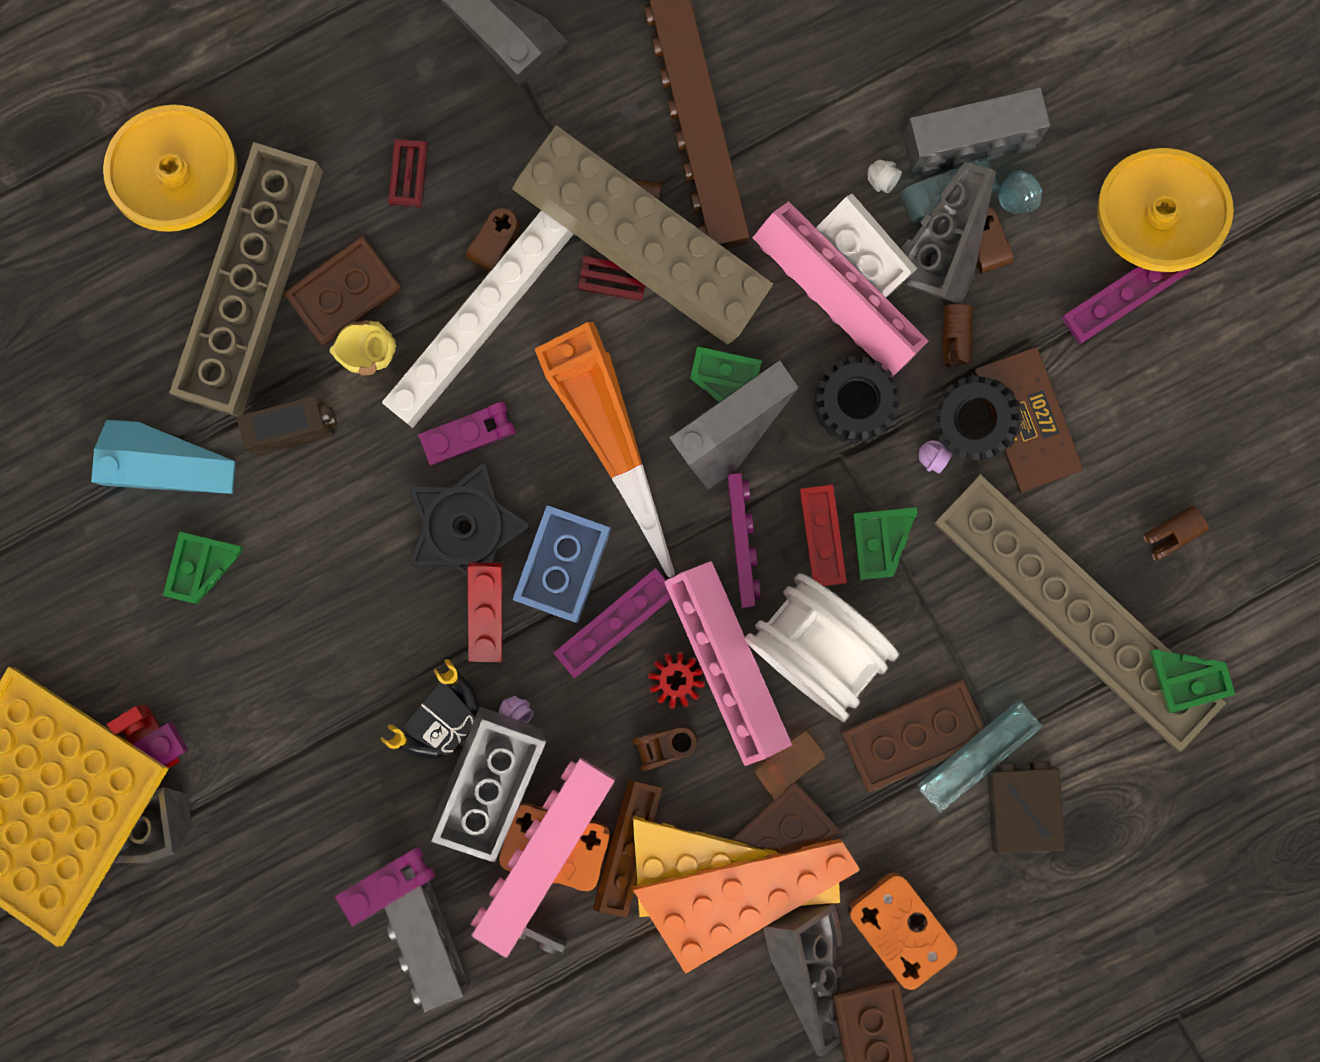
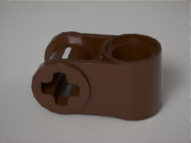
M988 207L986 216L988 225L983 230L976 267L981 274L1006 266L1014 261L1011 246L1004 235L998 215L990 207Z
M505 208L494 210L489 215L480 233L472 241L466 253V259L491 272L519 236L520 224L514 213ZM508 220L511 228L509 230L503 228L500 232L497 224L499 222L506 223Z
M679 726L662 732L657 731L631 739L632 743L637 745L642 765L639 766L640 771L657 768L671 761L685 758L695 751L698 744L695 731L686 726ZM683 732L690 736L692 745L688 750L680 751L674 746L673 739L676 734ZM648 744L650 745L653 758L651 757Z

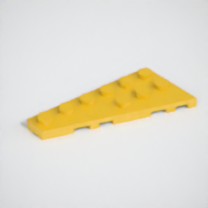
M633 816L637 885H649L662 882L666 878L696 874L700 870L748 859L753 861L777 853V851L765 848L762 850L747 846L745 843L697 831L694 833L675 828L673 825L658 824L646 821L645 818ZM839 883L802 905L840 903ZM638 899L639 917L649 916Z

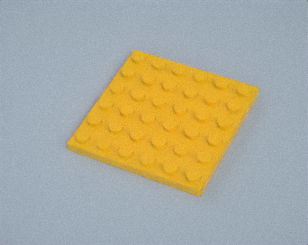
M8 667L0 680V907L55 946H63L169 768L119 735H113L110 729L13 667Z

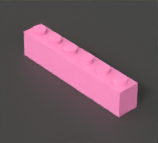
M789 201L774 211L752 237L760 245L762 251L770 255L783 268L785 274L793 278L806 291L809 298L816 301L829 314L832 321L840 325L852 337L856 345L863 348L875 361L877 360L882 363L881 367L885 371L887 369L893 374L891 377L899 372L928 343V340Z
M712 561L664 581L744 766L766 759L791 746L790 738L750 647L744 639L743 631Z
M580 758L577 764L573 761L569 763L561 776V779L566 781L561 791L558 793L553 790L543 806L548 812L542 822L535 819L526 833L525 837L530 839L524 851L517 848L507 864L512 869L506 880L499 878L489 894L494 898L488 910L481 907L471 925L476 927L472 937L505 958L511 952L615 781L614 777L583 758Z

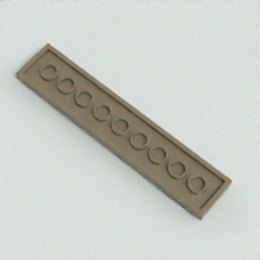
M981 474L934 522L944 534L1178 752H1182L1226 704L1224 700L1219 699L1178 712L1167 713L1149 651L1153 649L1166 652L1171 651Z

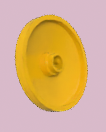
M183 105L158 106L132 117L114 135L104 158V182L115 205L134 223L151 230L179 231L201 224L212 217L225 204L236 182L237 156L224 128L207 113Z
M1170 148L1140 151L1118 163L1106 177L1097 203V218L1101 232L1113 250L1136 266L1160 272L1190 269L1212 257L1222 246L1228 235L1234 212L1231 192L1220 173L1202 158L1186 151Z

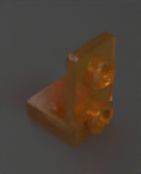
M803 732L791 741V746L772 755L753 769L774 800L785 792L784 789L825 759V755L808 732Z

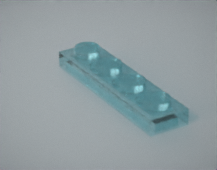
M1018 700L921 781L917 787L941 813L1043 726L1027 707Z

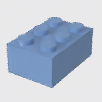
M547 505L513 600L578 623L611 528Z

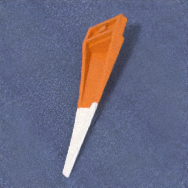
M587 322L535 348V352L547 381L559 396L614 481L666 575L672 578L675 576V572L609 352L605 351L595 323Z

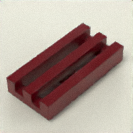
M394 139L388 197L389 205L396 206L397 204L404 207L415 206V208H422L428 153L427 141ZM402 147H408L403 196L397 197ZM415 148H419L415 197L410 198Z
M584 256L578 290L643 302L645 291L643 283L635 278L589 270L590 266L627 273L612 261ZM587 278L638 287V292L587 283Z

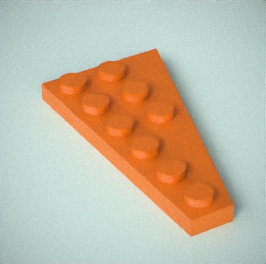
M840 838L801 847L797 851L783 854L774 853L762 859L753 861L748 859L700 870L696 874L679 878L674 876L663 879L662 882L649 885L633 886V891L686 974L860 869Z

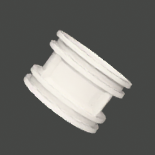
M798 573L794 578L797 584L795 589L787 586L783 591L787 598L784 604L768 623L761 620L758 621L755 625L759 631L756 636L748 633L744 639L757 654L795 687L830 714L845 722L849 717L845 711L848 706L856 708L860 702L856 697L877 672L880 674L886 672L888 667L885 661L887 659L895 661L899 654L891 643L855 610L813 579Z

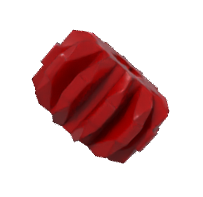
M683 652L678 653L677 664L672 663L671 655L667 653L664 656L669 666L665 668L659 661L654 662V666L662 671L661 675L649 673V679L660 680V684L649 688L650 692H656L662 688L664 692L657 699L659 703H662L666 696L669 695L671 696L670 708H675L676 697L681 698L683 707H688L689 704L685 697L687 693L695 700L699 698L698 693L691 689L692 685L703 688L705 685L702 681H693V676L703 674L702 668L692 672L689 670L696 662V659L693 657L689 659L686 666L682 665ZM676 670L683 672L681 677L686 676V684L680 685L678 690L670 688L672 683L667 684V676H673Z

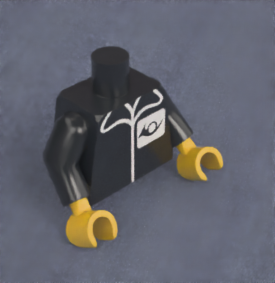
M444 660L449 667L447 673L440 674L437 669H434V673L440 683L401 730L392 724L387 726L391 731L395 732V736L391 740L381 737V741L389 748H399L416 757L440 759L444 756L450 757L458 747L463 748L480 705L474 687L457 672L450 660Z

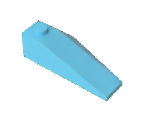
M106 420L94 448L91 482L102 486L233 494L236 461L140 422Z

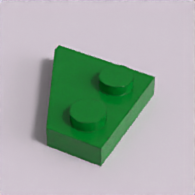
M697 346L690 379L720 402L758 376L762 360Z
M917 507L852 514L859 580L894 576L914 518H916Z
M179 532L163 596L198 604L239 557L244 547Z
M1157 649L1149 651L1167 713L1178 712L1236 695L1226 662Z

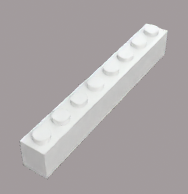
M541 210L382 403L413 428L573 236V233Z

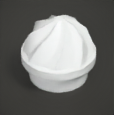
M878 160L871 164L868 169V181L874 190L878 192L882 190L885 193H889L898 183L902 171L896 168V163L893 161Z

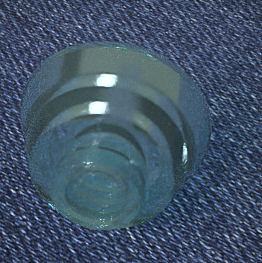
M1021 170L1012 171L999 189V202L1001 206L1013 214L1033 212L1041 204V186L1037 179L1028 172Z

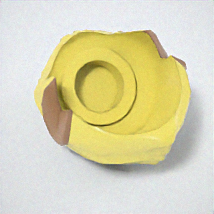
M364 320L352 322L340 331L335 344L330 348V353L350 372L359 373L364 376L372 375L376 370L386 368L392 361L397 345L395 338L392 337V333L387 331L378 321Z

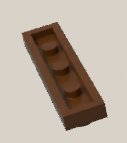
M628 779L593 910L599 913L627 918L634 895L633 886L637 884L633 816L654 822L662 787Z

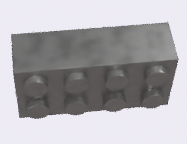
M1036 88L910 118L903 133V140L911 173L921 171L922 175H929L940 171L941 166L953 164L954 168H958L964 162L972 163V159L983 156L985 160H993L1002 157L1005 151L1016 149L1017 153H1022L1035 149L1036 144L1040 142L1049 129L1050 123L1041 88Z
M483 707L479 708L430 825L432 842L495 863L546 743L542 728Z
M410 865L402 868L408 880L416 876ZM429 880L384 907L389 921H386L388 934L392 941L397 940L401 953L398 954L401 968L404 973H410L414 985L410 986L412 997L416 1005L422 1004L424 1012L463 997L470 987Z

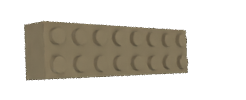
M557 125L525 167L512 188L727 345L740 335L773 286V283Z
M253 142L169 392L170 394L179 399L236 417L243 415L323 174V170L316 161Z

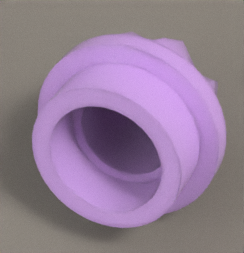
M931 440L920 447L919 461L926 467L927 471L933 470L940 474L953 453L947 449L945 443Z
M516 696L505 699L499 708L500 714L525 723H529L534 714L529 708L530 703Z

